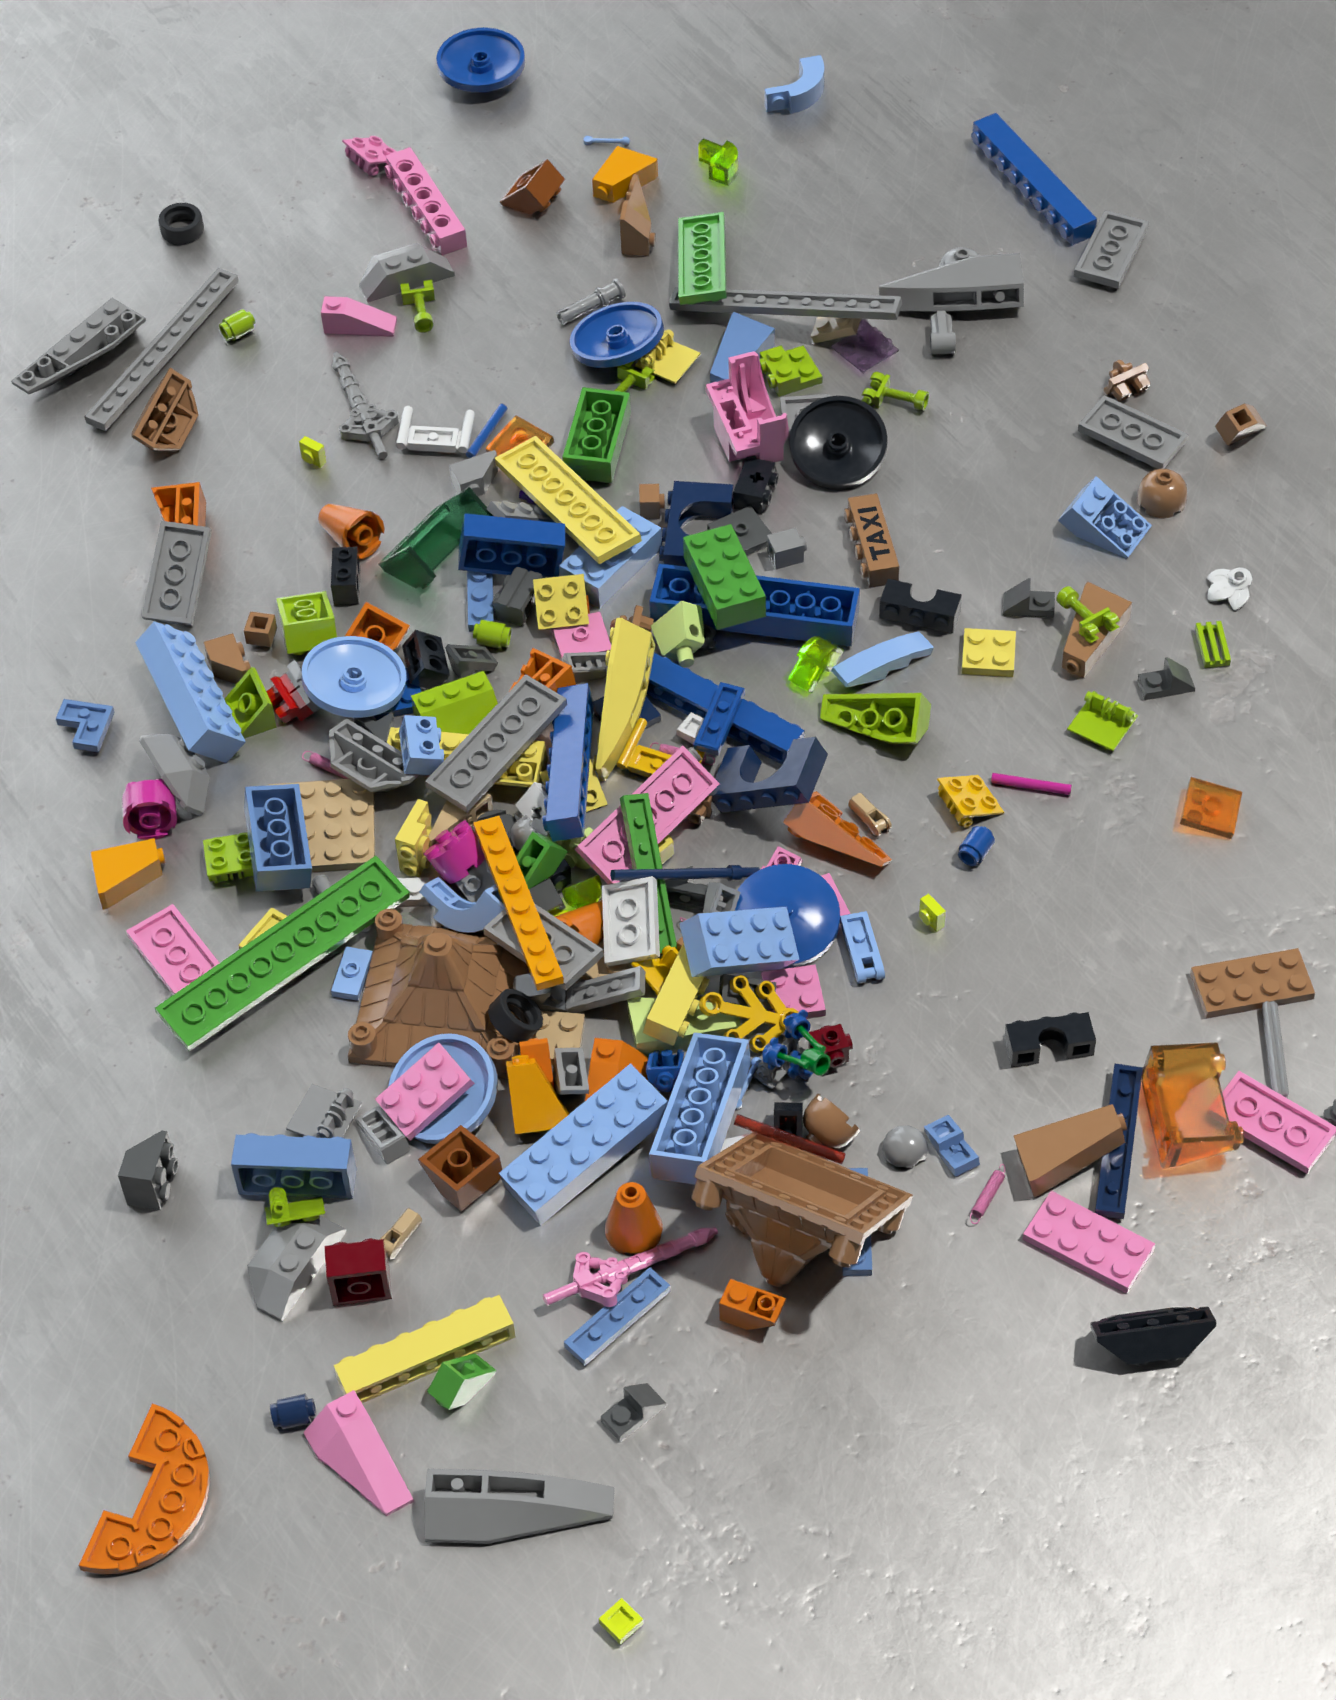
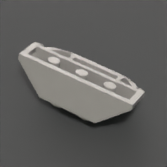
M414 243L372 256L359 286L368 303L401 293L400 284L409 283L410 289L424 286L423 281L432 280L433 283L453 277L455 273L446 257Z
M346 718L329 730L331 768L368 791H389L407 785L420 776L419 774H404L402 752Z
M172 734L142 735L139 738V742L172 794L178 799L182 809L201 816L205 809L210 779L209 774L204 768V761L196 753L188 751L183 738Z
M323 1217L313 1221L291 1220L289 1225L275 1227L247 1265L257 1309L283 1322L324 1264V1246L339 1242L346 1233V1229Z

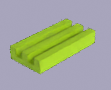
M1216 621L1215 625H1212L1211 622H1206L1204 626L1201 625V622L1196 623L1195 631L1204 668L1230 666L1231 658L1222 622ZM1214 632L1217 634L1223 660H1220ZM1204 633L1208 634L1214 661H1210Z

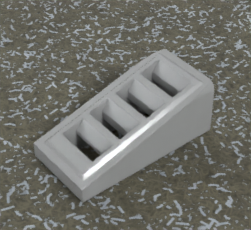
M606 652L563 654L561 661L572 666L576 683L607 677L608 666L603 667L601 663L605 661Z
M709 882L703 913L720 912L716 910L717 905L722 907L721 912L735 911L740 892L721 883Z
M379 1105L355 1119L356 1124L386 1164H390L410 1151L405 1135ZM381 1119V1121L377 1122L376 1124L372 1125L371 1127H368L370 1124H372V1123H374L375 1121Z

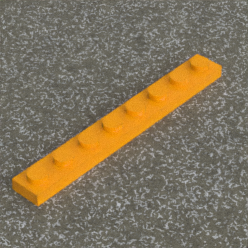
M500 816L474 822L475 833L537 991L563 984V974Z

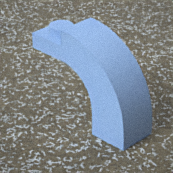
M821 55L799 59L800 79L789 85L765 89V108L767 112L789 108L790 113L793 114L811 107L819 100L824 90V62Z
M439 877L424 884L419 891L429 904L438 909L433 918L445 927L459 932L469 933L483 930L490 921L505 909L496 884L486 889L477 902L464 900Z

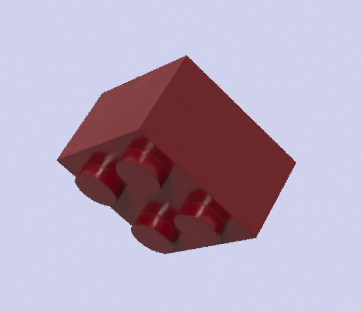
M369 1238L362 1242H337L333 1245L324 1246L326 1277L333 1306L392 1299L390 1269L384 1239Z

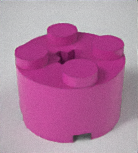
M163 779L130 782L126 785L122 795L123 826L129 834L130 831L137 834V838L142 840L153 838L156 840L168 835V831L172 827L173 829L177 824L176 799Z
M467 821L459 823L451 832L448 829L442 831L435 838L437 843L424 852V856L448 884L463 879L469 875L468 869L473 865L477 868L486 859L477 835Z

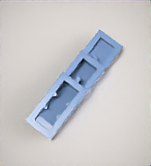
M917 631L874 645L835 665L831 671L845 687L883 680L886 678L888 671L908 667L911 659L931 655L934 647Z

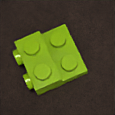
M780 345L759 352L762 373L767 378L769 388L774 389L778 397L823 383V376L803 345L787 351Z

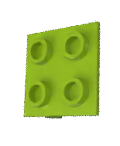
M1088 691L1084 698L1086 703L1067 730L1114 751L1138 718V715L1132 711L1131 707L1118 704L1116 700L1111 703V698L1107 697L1104 700L1105 697L1097 694L1096 691Z
M247 832L203 840L209 882L227 881L228 874H230L232 881L234 880L233 873L237 872L239 879H242L241 872L244 873V877L254 876Z
M274 1187L270 1190V1207H265L267 1225L273 1224L274 1227L289 1225L291 1220L302 1219L303 1221L317 1220L320 1218V1215L325 1214L322 1197L288 1203L286 1192L281 1187Z

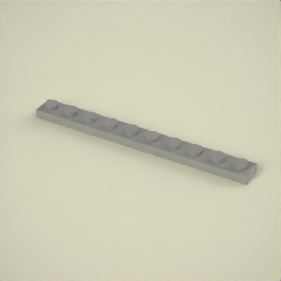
M217 268L84 416L86 423L106 431L239 282L238 275Z
M675 287L669 301L670 310L897 320L902 306L901 296L727 289L726 299L698 302L693 305H680L678 287Z

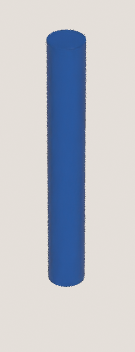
M499 404L466 452L468 458L477 455L508 410L506 405Z

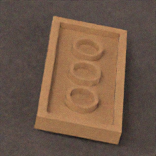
M1298 948L1191 967L1190 971L1206 1018L1262 1009V1004L1266 1001H1274L1279 1006L1313 1000L1315 997L1313 985Z

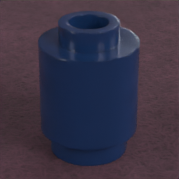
M305 1393L278 1399L277 1403L270 1404L274 1428L282 1427L284 1430L311 1424L312 1417L316 1416L313 1398L308 1399Z

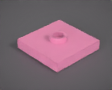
M600 612L588 614V625L552 628L561 660L564 653L607 652V650H611V643Z

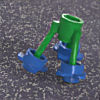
M806 1010L792 1013L784 1019L785 1031L783 1035L786 1038L793 1037L794 1039L804 1037L814 1048L807 1049L803 1053L795 1050L789 1056L787 1055V1047L779 1044L778 1038L773 1037L770 1043L764 1047L762 1053L763 1062L768 1064V1069L773 1070L775 1067H781L785 1061L790 1062V1068L787 1073L793 1079L798 1076L807 1080L813 1073L821 1076L827 1072L831 1062L830 1057L824 1053L826 1047L819 1044L808 1033L811 1024L806 1019L808 1016Z

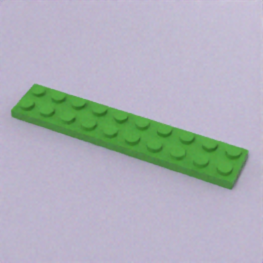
M374 856L155 1007L156 1014L185 1048L191 1051L375 922V917L380 911L394 909L410 898V892L377 856Z

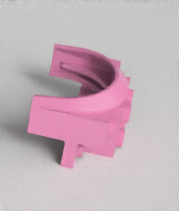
M753 351L729 357V379L706 384V393L714 411V430L729 462L754 455L757 459L771 462L782 461L783 445L789 435L787 414L785 412L781 416L776 417L764 383L759 355Z

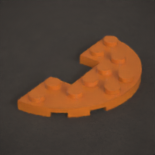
M152 1403L128 1457L130 1462L154 1468L153 1473L132 1518L103 1510L79 1563L81 1571L97 1574H119L144 1568L174 1551L184 1542L197 1525L203 1514L209 1494L210 1475L208 1462L197 1435L185 1424L182 1418L172 1411Z

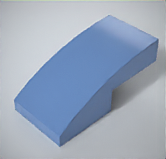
M949 1115L924 1126V1131L933 1147L955 1177L980 1165L979 1156L964 1140L963 1131Z

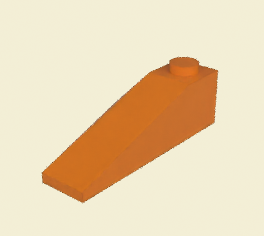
M366 602L345 636L369 638L395 651L410 629V625Z
M817 791L813 792L809 803L795 804L783 821L788 826V831L798 838L802 837L880 867L889 864L892 860L871 839L865 836L860 837L858 835L859 828L854 823H849L840 818L843 812Z

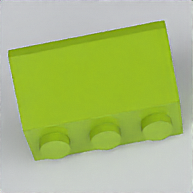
M484 671L411 695L414 716L436 717L437 728H440L441 732L470 734L498 704L494 690Z

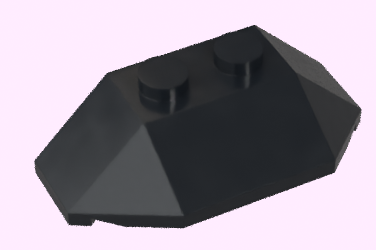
M1171 1307L1113 1315L1100 1321L1091 1322L1090 1326L1096 1341L1128 1365H1146L1154 1361H1175L1178 1358L1188 1357L1216 1327V1319L1209 1307H1199V1309Z

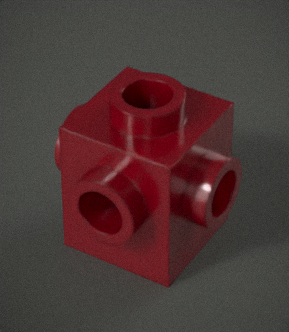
M841 1024L827 1025L809 1032L819 1044L826 1047L824 1053L830 1057V1067H838L849 1062V1050H853V1044L850 1034L844 1033ZM808 1042V1048H809V1049L814 1048V1047Z

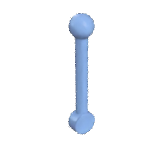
M585 136L583 138L585 145H591L592 143H622L626 146L630 143L628 137L610 139Z
M754 1057L751 1060L752 1066L745 1079L735 1110L742 1108V1098L758 1068V1064L762 1063L759 1057Z

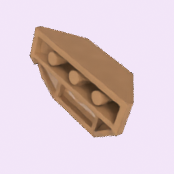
M169 368L134 426L132 438L151 450L179 451L198 417L195 398L191 390V381L172 368Z

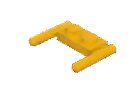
M639 718L616 765L621 769H629L630 772L649 778L672 755L641 745L637 746L647 725V721L644 718ZM696 750L703 760L706 752Z

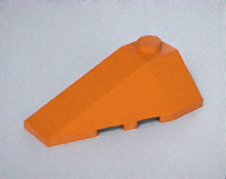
M595 1038L588 1075L589 1094H586L585 1101L630 1063L648 1081L646 1074L648 1056L622 1040Z

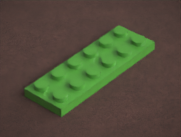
M724 212L678 218V298L680 305H693L698 302L719 301L727 298Z

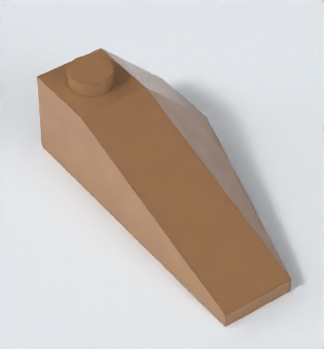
M633 174L629 185V192L626 193V200L623 202L620 215L621 254L649 256L650 248L655 247L656 234L652 233L651 220L639 177Z

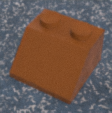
M546 159L522 173L501 199L500 203L503 206L529 215L538 210L543 212L551 204L549 200L562 190L560 186L565 181V178Z
M462 1125L418 1159L419 1164L440 1194L460 1211L464 1210L501 1179L499 1176V1172L502 1171L500 1156Z

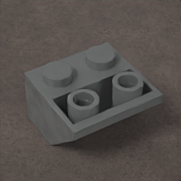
M160 1131L126 1150L118 1178L128 1206L161 1210L163 1201L168 1199L170 1194L169 1182L171 1176L177 1172L178 1159L174 1156V1144L170 1142L167 1131Z

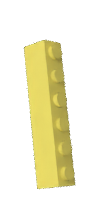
M500 1295L492 1298L487 1297L480 1300L476 1305L467 1309H458L452 1312L450 1316L441 1320L430 1321L420 1329L410 1333L399 1334L394 1340L387 1343L373 1345L361 1354L343 1358L334 1365L336 1378L344 1395L354 1390L361 1403H364L438 1371L442 1362L474 1353L478 1354L515 1338L514 1323Z

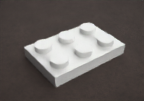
M651 876L603 885L604 963L608 966L659 958L657 880Z

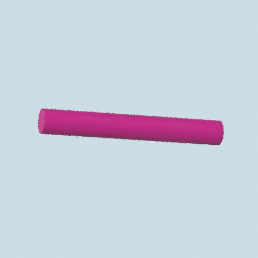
M992 773L991 783L1065 795H1070L1072 788L1070 784Z

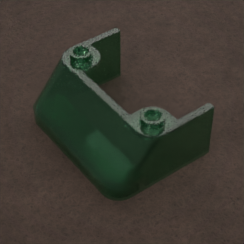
M468 487L435 507L378 565L384 572L415 589L421 587L424 589L436 577L433 570L459 545L464 514L493 515L487 510V506L474 491Z

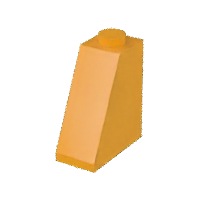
M617 146L592 179L593 197L611 203L620 200L629 192V185L633 174L638 175L641 187L650 183L658 177V159Z
M155 838L91 852L102 909L110 908L163 875L161 864L166 863L163 848L157 849Z
M518 1055L512 1057V1061L506 1062L515 1134L551 1130L569 1115L535 1058L529 1059L528 1055Z

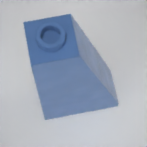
M733 312L710 371V383L729 379V357L753 351L759 355V352L773 348L775 346V328Z

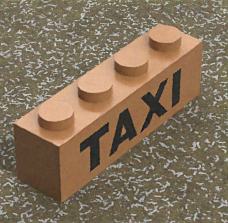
M878 494L848 498V508L844 509V517L846 523L851 525L849 527L851 541L856 542V559L862 562L860 564L862 578L867 579L869 588L884 586L887 579L899 581V563Z

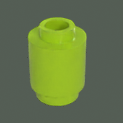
M241 309L223 319L222 323L219 324V329L227 341L231 339L236 340L253 331L256 322L251 312Z
M482 619L480 624L476 623L474 626L473 638L476 639L478 645L498 649L502 647L508 648L512 628L506 627V624Z

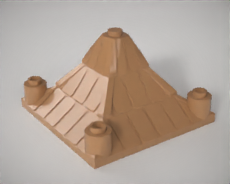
M384 909L380 911L375 917L377 937L356 1024L348 1031L350 1045L348 1052L349 1063L395 1067L401 1057L420 1041L439 1034H458L477 1042L491 1057L496 1068L497 1077L508 1079L506 1062L512 1061V1057L519 1055L520 1045L508 1040L495 1029L490 1021L488 1009L489 1005L505 989H513V982L516 976L530 974L527 964L488 938L483 932L468 933L455 931L450 928L403 924L402 916L397 910ZM511 1011V1013H512L518 1020H520V1018H519L515 1013H513V1012Z
M754 1131L697 1166L694 1176L697 1181L691 1197L696 1202L695 1205L698 1208L707 1211L720 1207L722 1198L730 1203L729 1207L751 1237L752 1249L761 1275L766 1278V1282L770 1285L782 1287L789 1284L814 1257L829 1248V1255L833 1258V1262L836 1265L848 1268L850 1265L857 1264L865 1238L871 1235V1233L879 1230L883 1233L891 1234L892 1231L899 1230L905 1210L911 1204L913 1194Z

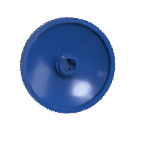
M473 28L456 33L440 46L436 57L437 69L441 78L450 86L467 92H489L503 88L514 82L521 75L525 66V53L520 41L508 32L494 28Z
M641 302L616 303L600 308L583 318L571 333L570 346L574 357L584 365L597 368L620 366L635 361L650 352L661 340L664 333V324L659 311L649 304Z
M792 864L772 865L753 873L737 890L740 892L735 911L787 907L800 960L781 969L801 967L817 960L831 947L838 934L840 907L837 896L830 884L822 876L808 868Z

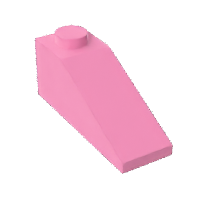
M324 296L321 309L324 333L394 336L397 316L348 297Z

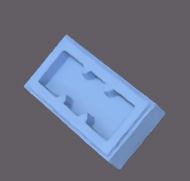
M346 946L331 989L333 997L359 1001L370 968L373 951Z

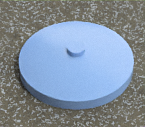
M343 636L326 640L315 646L307 654L302 665L301 680L307 696L320 708L339 716L363 718L381 714L396 705L405 690L406 670L400 657L386 645L369 638Z
M439 1034L420 1041L401 1057L391 1074L388 1087L437 1043H440L475 1083L414 1137L416 1140L438 1144L460 1125L469 1132H472L484 1121L494 1104L498 1087L495 1065L488 1053L477 1042L463 1035Z

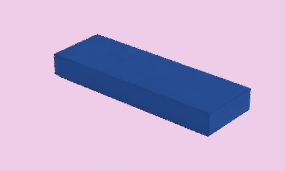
M723 682L719 683L693 746L695 750L719 756L744 698L745 688Z

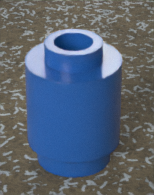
M983 826L973 827L959 846V859L969 866L981 863L995 843L993 833Z

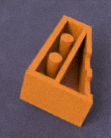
M200 482L151 488L163 521L205 527L206 499Z
M532 648L528 663L522 666L520 670L521 676L517 682L513 683L511 689L525 674L556 693L558 688L576 685L571 665Z

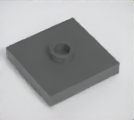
M751 506L707 524V530L731 524L746 556L766 548L767 535L772 534Z

